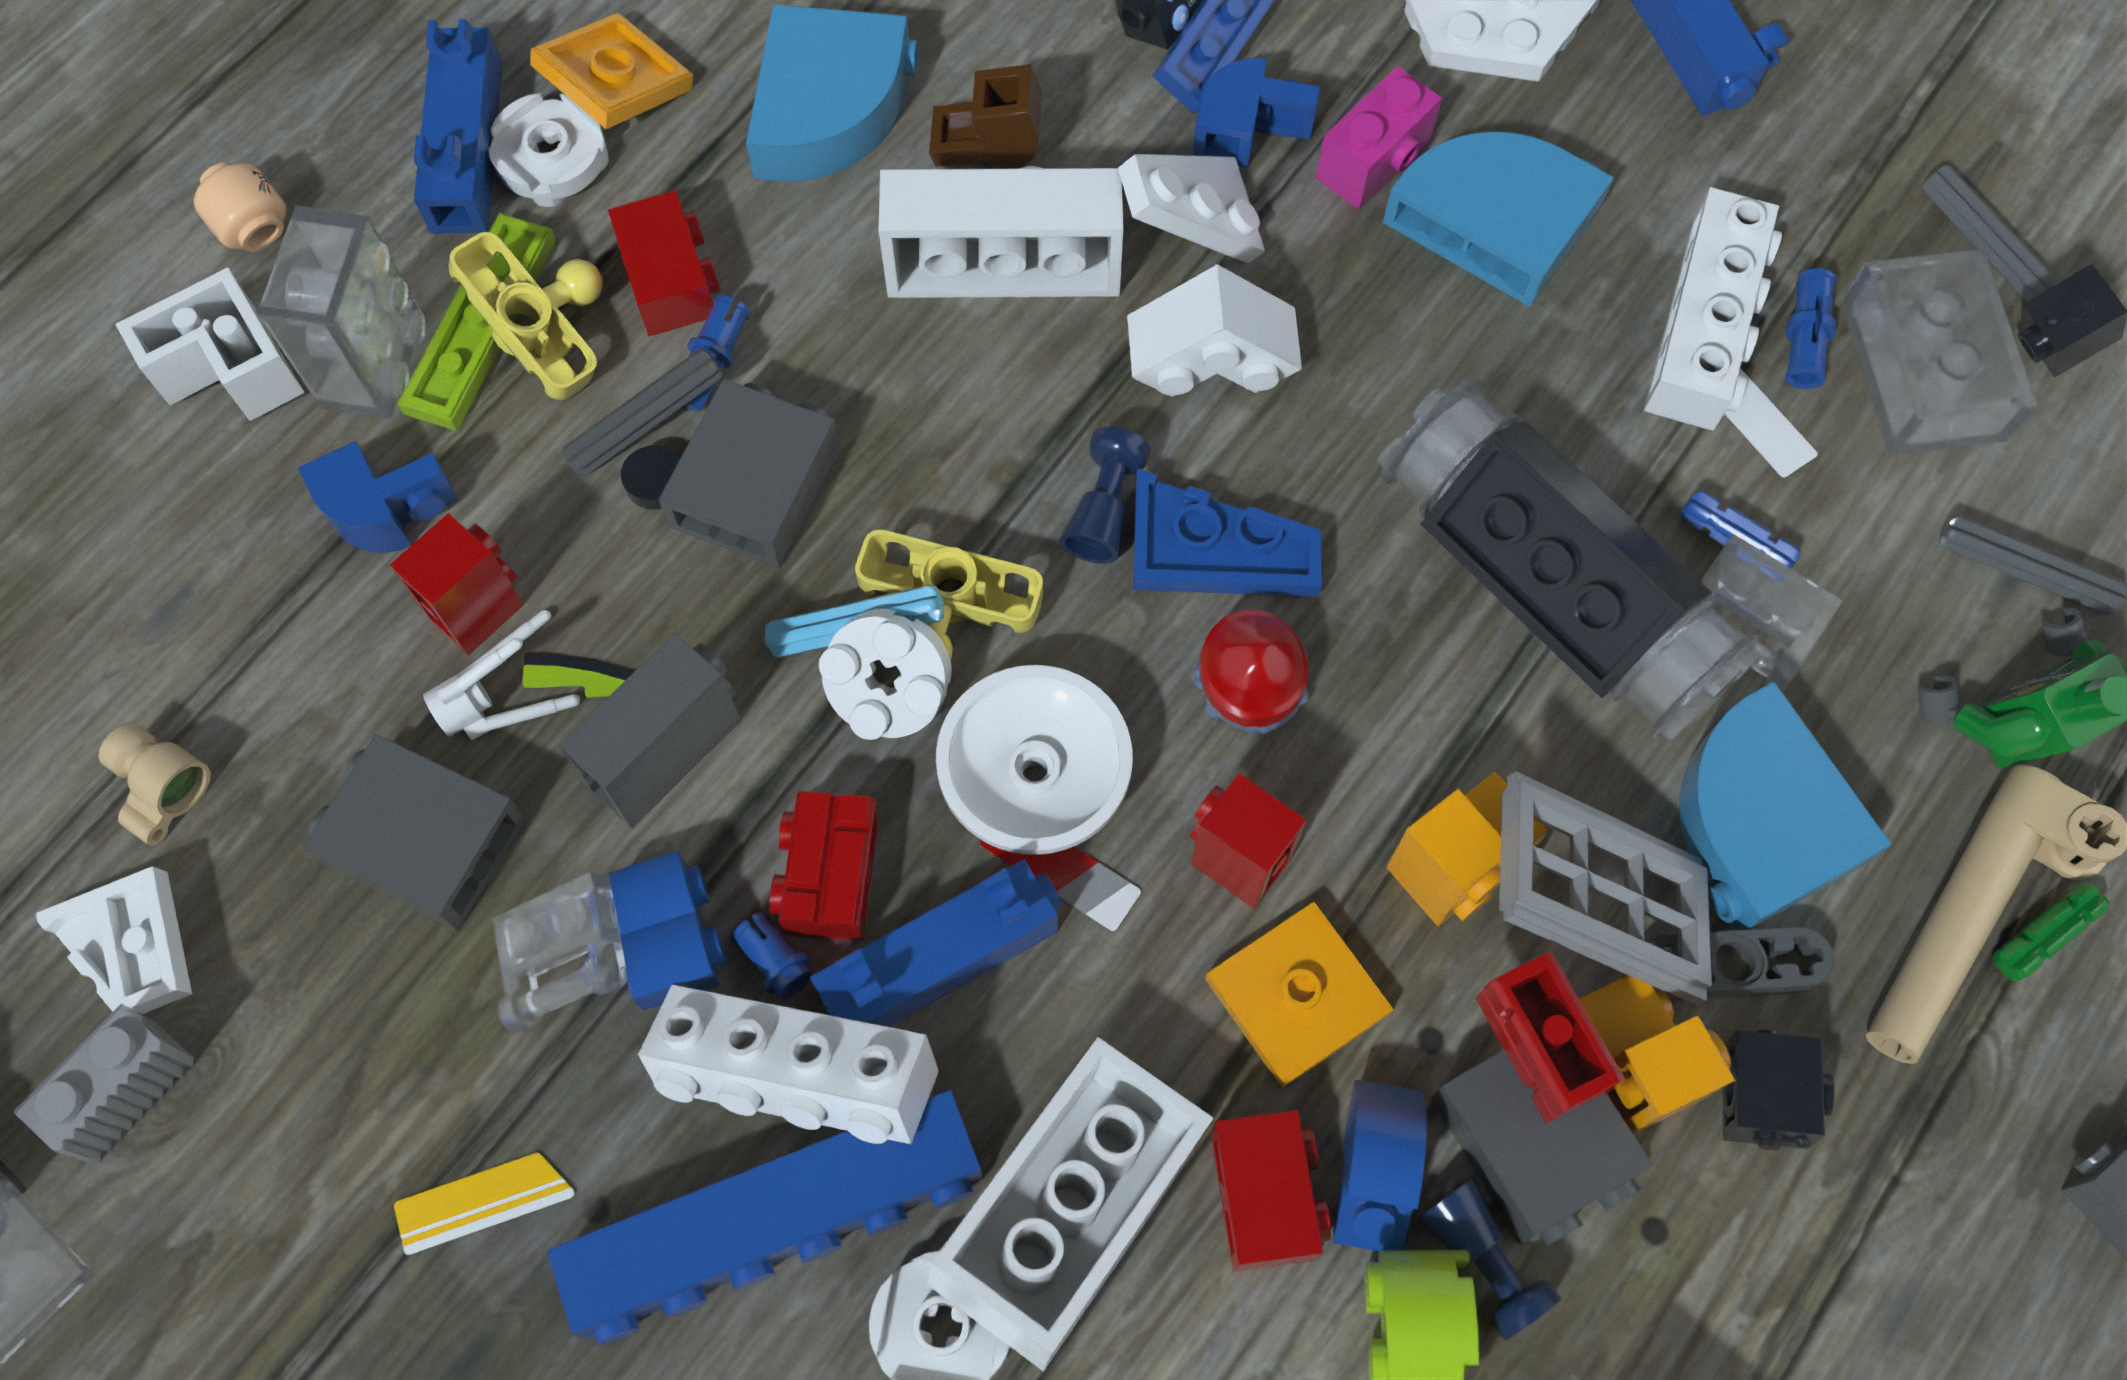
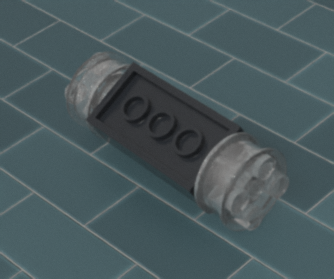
M1480 379L1464 380L1446 394L1440 389L1432 391L1415 409L1413 413V418L1417 420L1404 436L1402 435L1392 441L1379 456L1377 463L1383 468L1382 479L1389 485L1400 482L1421 502L1419 514L1424 520L1420 525L1601 698L1610 694V697L1615 702L1625 697L1654 725L1650 735L1655 740L1663 735L1669 742H1672L1690 724L1694 725L1721 699L1718 695L1733 681L1737 682L1763 657V654L1755 647L1760 637L1753 634L1745 638L1714 610L1719 600L1714 595L1710 596L1712 592L1527 421H1523L1516 413L1504 416L1483 396L1485 385Z

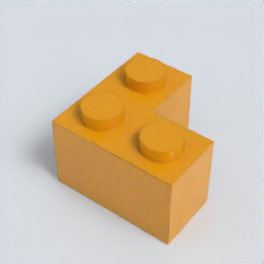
M1496 771L1465 795L1457 789L1408 827L1386 867L1437 927L1454 914L1462 922L1466 921L1493 897L1491 893L1500 886L1502 791L1507 788V784ZM1533 820V845L1537 847L1549 830Z
M1628 975L1579 998L1625 1078L1623 1083L1615 1087L1607 1095L1633 1134L1695 1105L1735 1081L1729 1070L1731 1066L1729 1053L1720 1037L1714 1031L1706 1030L1699 1016L1675 1026L1672 1021L1674 1019L1673 1006L1665 991Z

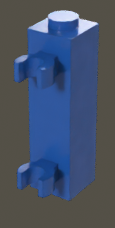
M1631 0L1702 116L1724 108L1726 110H1734L1750 101L1756 93V88L1765 70L1774 67L1780 61L1774 50L1788 45L1790 41L1779 24L1765 26L1751 35L1729 0Z
M459 19L457 28H439L436 20H428L426 46L429 50L422 126L421 135H416L413 158L417 166L414 202L430 234L488 232L494 170L489 157L488 146L491 148L493 136L490 130L499 113L503 63L489 27H472L466 19Z
M1024 859L1007 869L1004 868L982 880L980 884L861 949L858 948L836 960L834 964L810 976L830 1016L890 1027L1058 933V915L1055 911L1063 907L1062 902L1047 875L1043 872L1035 877Z

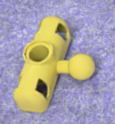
M490 232L479 233L451 251L448 266L450 277L453 282L462 283L470 303L492 328V336L497 346L504 352L514 355L530 375L537 374L544 385L545 393L550 398L565 400L581 391L591 381L597 359L591 348L558 308L566 303L580 307L589 305L600 296L603 278L597 267L581 259L567 261L558 269L556 281L541 289L503 241L495 234ZM498 252L505 257L510 266V273L504 282H500L488 267ZM524 314L534 320L535 324L520 326L513 323L508 316ZM574 344L581 349L586 358V365L578 375L563 358Z
M875 530L867 534L855 565L858 584L869 595H873L875 591L891 594L926 585L937 586L940 582L947 579H957L963 582L964 586L953 592H943L938 589L944 600V618L937 623L928 624L944 643L950 660L952 658L953 646L946 634L949 623L967 620L991 627L995 621L1011 626L1014 633H1025L1034 627L1043 599V579L1041 574L1035 569L887 530ZM888 542H896L909 549V567L886 562ZM1007 573L1019 574L1028 579L1029 589L1027 598L1004 592Z

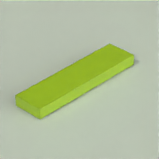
M503 213L498 214L489 231L503 241L535 281L557 241L551 228ZM498 252L488 267L500 282H504L510 273V266L505 257ZM462 283L397 403L404 415L454 431H458L501 349L497 346L492 336V328L470 303ZM518 314L509 315L508 318L514 323Z

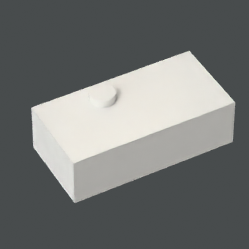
M1026 166L1020 169L880 170L878 231L888 298L1120 296L1123 197L1122 180L1118 168L1043 169L1037 166Z
M1097 1037L932 1261L927 1285L1044 1372L1200 1144L1213 1117Z

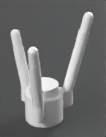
M542 610L528 622L522 624L457 675L423 693L424 700L431 714L446 735L450 737L464 729L468 737L473 741L490 730L553 714L580 704V697L572 694L491 716H484L483 711L491 707L492 702L479 680L520 650L523 645L522 642L551 619V613L548 610Z

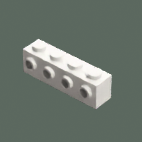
M1712 187L1707 191L1690 229L1644 407L1645 412L1714 431L1726 410L1735 412L1738 409L1747 384V377L1738 375L1741 362L1747 363L1750 359L1759 334V328L1750 326L1753 313H1760L1771 283L1770 279L1762 277L1764 266H1771L1782 238V232L1773 230L1779 205Z
M671 985L638 1053L654 1083L655 1089L669 1099L678 1102H690L693 1098L719 1103L733 1113L744 1116H752L756 1111L784 1117L788 1122L804 1129L815 1130L820 1128L821 1125L849 1131L853 1136L863 1141L875 1144L884 1143L887 1139L907 1144L912 1143L939 1072L926 1034Z

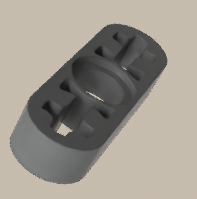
M1806 927L1710 932L1712 987L1707 988V999L1806 992L1823 982L1830 975L1834 965L1832 948L1820 933ZM1677 934L1660 935L1648 942L1678 956ZM1794 946L1799 956L1810 957L1812 962L1811 966L1802 971V975L1798 966L1792 963L1776 964L1767 971V959L1780 958L1794 949ZM1719 948H1735L1746 957L1749 964V973L1745 980L1732 981L1725 978L1719 972L1715 963L1716 952ZM1665 992L1670 1001L1684 1000Z

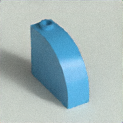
M773 4L746 140L754 179L802 181L824 177L857 163L884 140L900 113L907 75L916 76L918 69L919 44L918 41L909 40L907 16Z
M1508 132L1473 133L1447 140L1417 158L1391 188L1382 223L1531 308L1599 213L1614 177L1600 170L1592 162L1582 160L1562 148L1535 137Z
M1775 682L1755 691L1731 708L1699 744L1684 772L1679 796V821L1687 852L1701 858L1702 866L1707 868L1708 899L1713 910L1723 921L1731 923L1736 930L1754 929L1868 864L1892 845Z

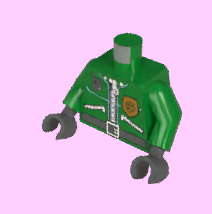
M2075 608L2063 609L2065 625H2053L2048 620L2043 619L2042 627L2047 649L2051 655L2057 657L2072 656L2071 659L2057 663L1979 706L1975 703L1961 704L1958 680L1952 676L1938 675L1934 677L1935 690L1921 685L1918 686L1919 709L1922 718L1926 722L1942 724L1954 721L1953 727L1956 731L1988 749L1997 768H2003L2068 752L2126 722L2127 663L2099 640H2088L2082 613Z

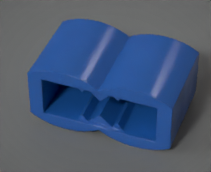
M675 851L601 875L604 895L617 936L627 983L633 1000L643 1011L662 1005L671 985L702 991L720 986L717 967L727 964V959L717 927L715 925L708 928L704 927L700 905L709 903L710 898L699 865L688 868L680 852Z

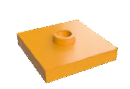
M619 13L531 48L530 65L605 129L692 90L693 74Z
M1312 902L1206 973L1205 976L1206 982L1282 1089L1380 1023L1394 1011L1315 902Z

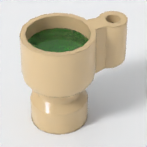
M130 722L116 727L106 736L99 749L98 759L100 763L117 776L127 778L130 792L126 803L119 812L118 821L120 825L150 846L159 844L166 837L168 826L173 818L188 812L205 794L210 783L211 772L205 763L175 743H158L155 736L136 723Z

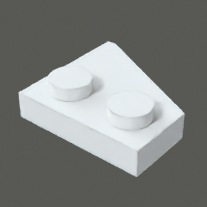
M151 866L36 913L37 922L45 931L57 935L71 952L67 958L83 976L94 980L97 994L112 1011L122 1003L126 1007L128 1006L132 1010L134 1009L136 1012L144 1014L192 994L168 872Z

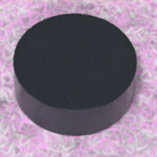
M645 446L635 450L626 458L621 468V481L628 497L633 503L645 509L662 508L659 498L679 462L678 457L672 451L661 446Z

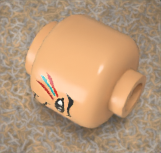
M222 162L211 166L202 174L200 185L194 195V207L204 223L223 245L230 249H244L248 252H255L270 246L281 236L284 230L283 222L286 217V204L257 167L240 162L234 164Z

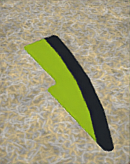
M526 653L524 656L522 684L525 688L583 686L586 697H609L635 671L586 658L559 654Z

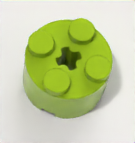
M1467 1250L1379 1251L1378 1262H1366V1269H1364L1366 1314H1380L1381 1339H1370V1343H1368L1369 1380H1464V1372H1470L1469 1365H1479L1478 1327L1473 1277H1458L1457 1269H1464L1470 1262Z

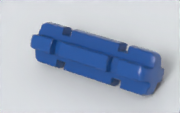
M1698 490L1693 494L1682 511L1681 518L1683 521L1699 531L1704 526L1710 529L1709 537L1750 562L1756 557L1762 561L1760 568L1776 578H1783L1790 572L1801 553L1798 546L1783 537H1780L1778 541L1772 539L1769 536L1773 531L1730 505L1727 510L1719 507L1718 505L1721 500L1705 490Z

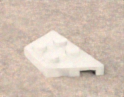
M1406 0L1404 12L1411 28L1420 36L1419 46L1428 66L1539 82L1553 64L1555 55L1566 48L1574 38L1578 26L1589 12L1593 14L1600 0Z

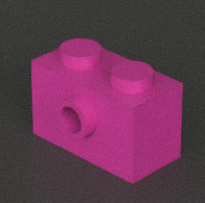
M1397 66L1324 135L1315 178L1360 210L1398 172L1406 170L1414 161L1419 151L1430 142L1442 97Z

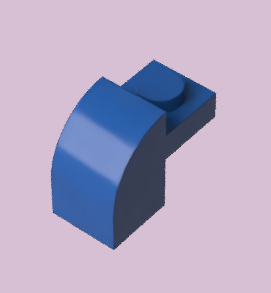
M1264 58L1242 59L1225 65L1211 76L1203 89L1195 126L1193 156L1235 157L1239 167L1248 168L1255 131L1310 140L1320 86L1304 84L1290 79L1266 78L1264 76L1267 59Z
M354 441L298 467L313 501L336 532L349 544L365 551L384 553L410 547L411 543L403 526L413 521L430 519L439 514L444 507L459 500L433 453L379 477L358 443Z
M1354 1080L1343 1135L1344 1171L1332 1227L1334 1244L1374 1251L1404 1250L1412 1209H1418L1424 1173L1427 1118L1423 1091Z

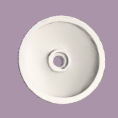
M1025 665L1004 669L985 677L971 686L955 702L947 714L941 727L936 747V768L940 789L954 816L968 831L982 841L999 849L1021 854H1047L1066 850L1088 840L1099 832L1116 814L1122 804L1129 787L1133 764L1132 744L1127 725L1117 706L1109 696L1091 681L1076 673L1044 665ZM1036 765L1042 767L1047 774L1039 781H1030L1023 775L1025 769Z

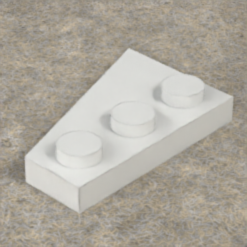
M1134 154L1118 167L1132 218L1248 264L1265 252L1258 230L1260 220L1257 212L1249 202L1235 157Z

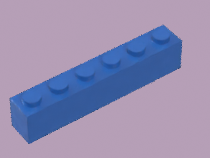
M951 1090L928 1099L911 1144L889 1139L880 1144L869 1143L846 1131L547 1250L571 1333L586 1339L595 1336L597 1345H603L635 1333L639 1330L638 1318L660 1309H664L666 1317H673L702 1306L707 1302L705 1291L732 1281L734 1290L760 1283L775 1274L772 1264L799 1254L802 1263L831 1254L842 1247L839 1237L866 1227L868 1235L871 1236L893 1229L908 1220L905 1212L907 1209L932 1200L935 1209L957 1203L971 1196L974 1193L971 1183L979 1181L983 1177Z

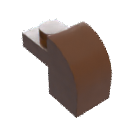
M1031 64L975 71L972 102L933 106L929 154L935 167L990 161L993 169H1019L1034 158L1039 145L1042 93Z

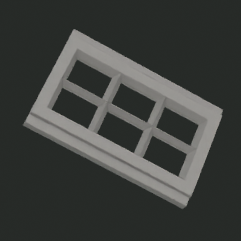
M1517 771L1507 776V788L1502 791L1499 910L1504 912L1503 920L1690 1003L1699 1005L1706 1002L1707 988L1712 987L1708 875L1707 868L1702 866V859ZM1533 820L1570 837V862L1533 845ZM1588 845L1624 862V887L1588 871ZM1532 864L1570 881L1569 907L1532 891ZM1643 871L1676 886L1677 911L1644 896ZM1588 889L1625 906V932L1588 916ZM1644 915L1677 929L1678 956L1645 942Z

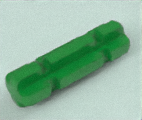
M2082 882L2077 887H2073L2059 899V902L2054 906H2050L2016 934L2013 940L2008 941L1993 953L1992 961L1994 966L2002 971L2005 978L2012 982H2020L2023 978H2027L2042 966V962L2054 956L2085 930L2090 922H2094L2108 910L2109 901L2107 897L2101 894L2097 887L2089 882Z

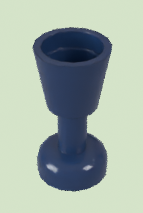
M1103 427L1093 432L1089 446V454L1092 460L1101 467L1094 491L1086 492L1082 496L1059 538V544L1069 554L1081 560L1107 564L1113 563L1118 559L1123 504L1117 497L1124 475L1136 474L1137 468H1145L1150 455V446L1141 436L1129 430L1118 427Z
M1474 1178L1417 1218L1448 1250L1468 1251L1469 1263L1474 1261L1503 1301L1494 1311L1493 1324L1504 1340L1509 1339L1532 1324L1561 1301L1562 1298L1556 1289L1545 1280H1536L1525 1285L1496 1244L1502 1240L1503 1236Z

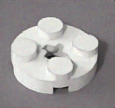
M541 93L527 95L514 101L499 113L490 130L493 140L490 145L491 148L488 146L489 157L501 182L514 193L522 197L532 198L537 205L543 207L556 206L565 197L571 196L587 187L607 167L609 161L601 125L570 98L561 93L559 94L562 100H543ZM544 140L549 144H554L558 140L561 141L555 150L548 153H540L537 146Z
M874 609L853 617L834 635L828 648L823 652L819 660L823 688L830 704L837 714L850 724L853 732L863 739L874 740L879 737L899 738L921 730L932 721L940 710L947 696V686L951 682L952 666L950 657L937 633L929 625L917 618L912 622L904 616L893 615L896 612L895 610ZM880 660L886 668L896 666L900 670V675L894 681V688L880 684L875 679L873 673L876 671V666L873 661Z
M940 1251L923 1254L912 1259V1262L901 1266L894 1275L892 1274L881 1285L870 1313V1343L881 1369L891 1380H990L1003 1366L1010 1346L927 1285L931 1263ZM939 1306L951 1307L952 1320L962 1323L960 1336L948 1337L944 1348L933 1347L932 1335L927 1331L921 1330L923 1318L935 1317Z

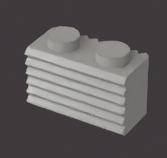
M121 1003L14 1112L53 1151L89 1163L100 1162L101 1152L111 1151V1141H121L122 1131L132 1130V1120L142 1119V1110L152 1109L153 1099L163 1098V1088H173V1078L183 1077V1069L185 1067H193L194 1057L154 1020Z

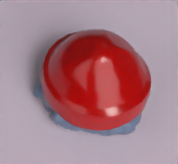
M1262 610L1238 611L1222 618L1207 634L1202 644L1200 658L1194 670V685L1205 692V713L1211 718H1221L1224 722L1230 723L1233 728L1244 730L1246 733L1264 735L1285 725L1295 716L1298 708L1307 703L1309 698V692L1306 689L1308 681L1307 652L1297 634L1278 616Z

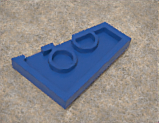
M1137 468L1133 590L1319 597L1322 587L1321 530L1251 506L1243 510L1210 499V492L1189 486L1187 491L1157 481L1158 475Z

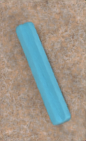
M926 585L770 621L766 625L764 640L766 647L770 649L773 656H789L828 647L834 635L849 620L863 612L874 609L895 610L896 612L893 615L904 616L912 622L917 618L927 625L937 623L944 618V600L936 586Z

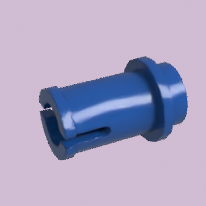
M766 912L756 913L752 915V920L757 927L753 929L749 922L745 920L734 931L732 940L737 946H740L764 976L763 987L769 994L777 993L781 999L790 998L810 982V976L813 975V972L808 967L810 959L805 952H795L773 925Z

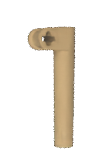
M2029 765L2011 767L1865 1036L1868 1042L1875 1049L1894 1060L1908 1064L1917 1063L2032 859L2068 879H2089L2097 875L2104 868L2106 862L2117 859L2127 849V822L2123 816L2113 808L2102 805L2065 785L2057 777L2045 770ZM2096 821H2102L2103 824L2094 830L2090 827ZM2077 855L2082 858L2075 864L2070 862Z

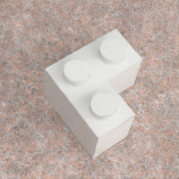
M1218 264L1127 315L1132 378L1171 397L1189 392L1193 386L1216 374L1257 393L1275 387L1280 380L1302 370L1295 307Z
M228 267L115 324L138 367L169 405L220 380L249 421H252L305 393L255 306Z

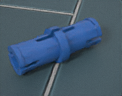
M1807 269L1799 274V278L1797 277L1795 311L1788 318L1786 336L1791 341L1785 380L1792 387L1799 389H1814L1822 386L1823 381L1826 380L1827 373L1825 368L1828 343L1834 339L1837 325L1835 318L1831 316L1834 286H1836L1837 278L1834 273L1826 269Z

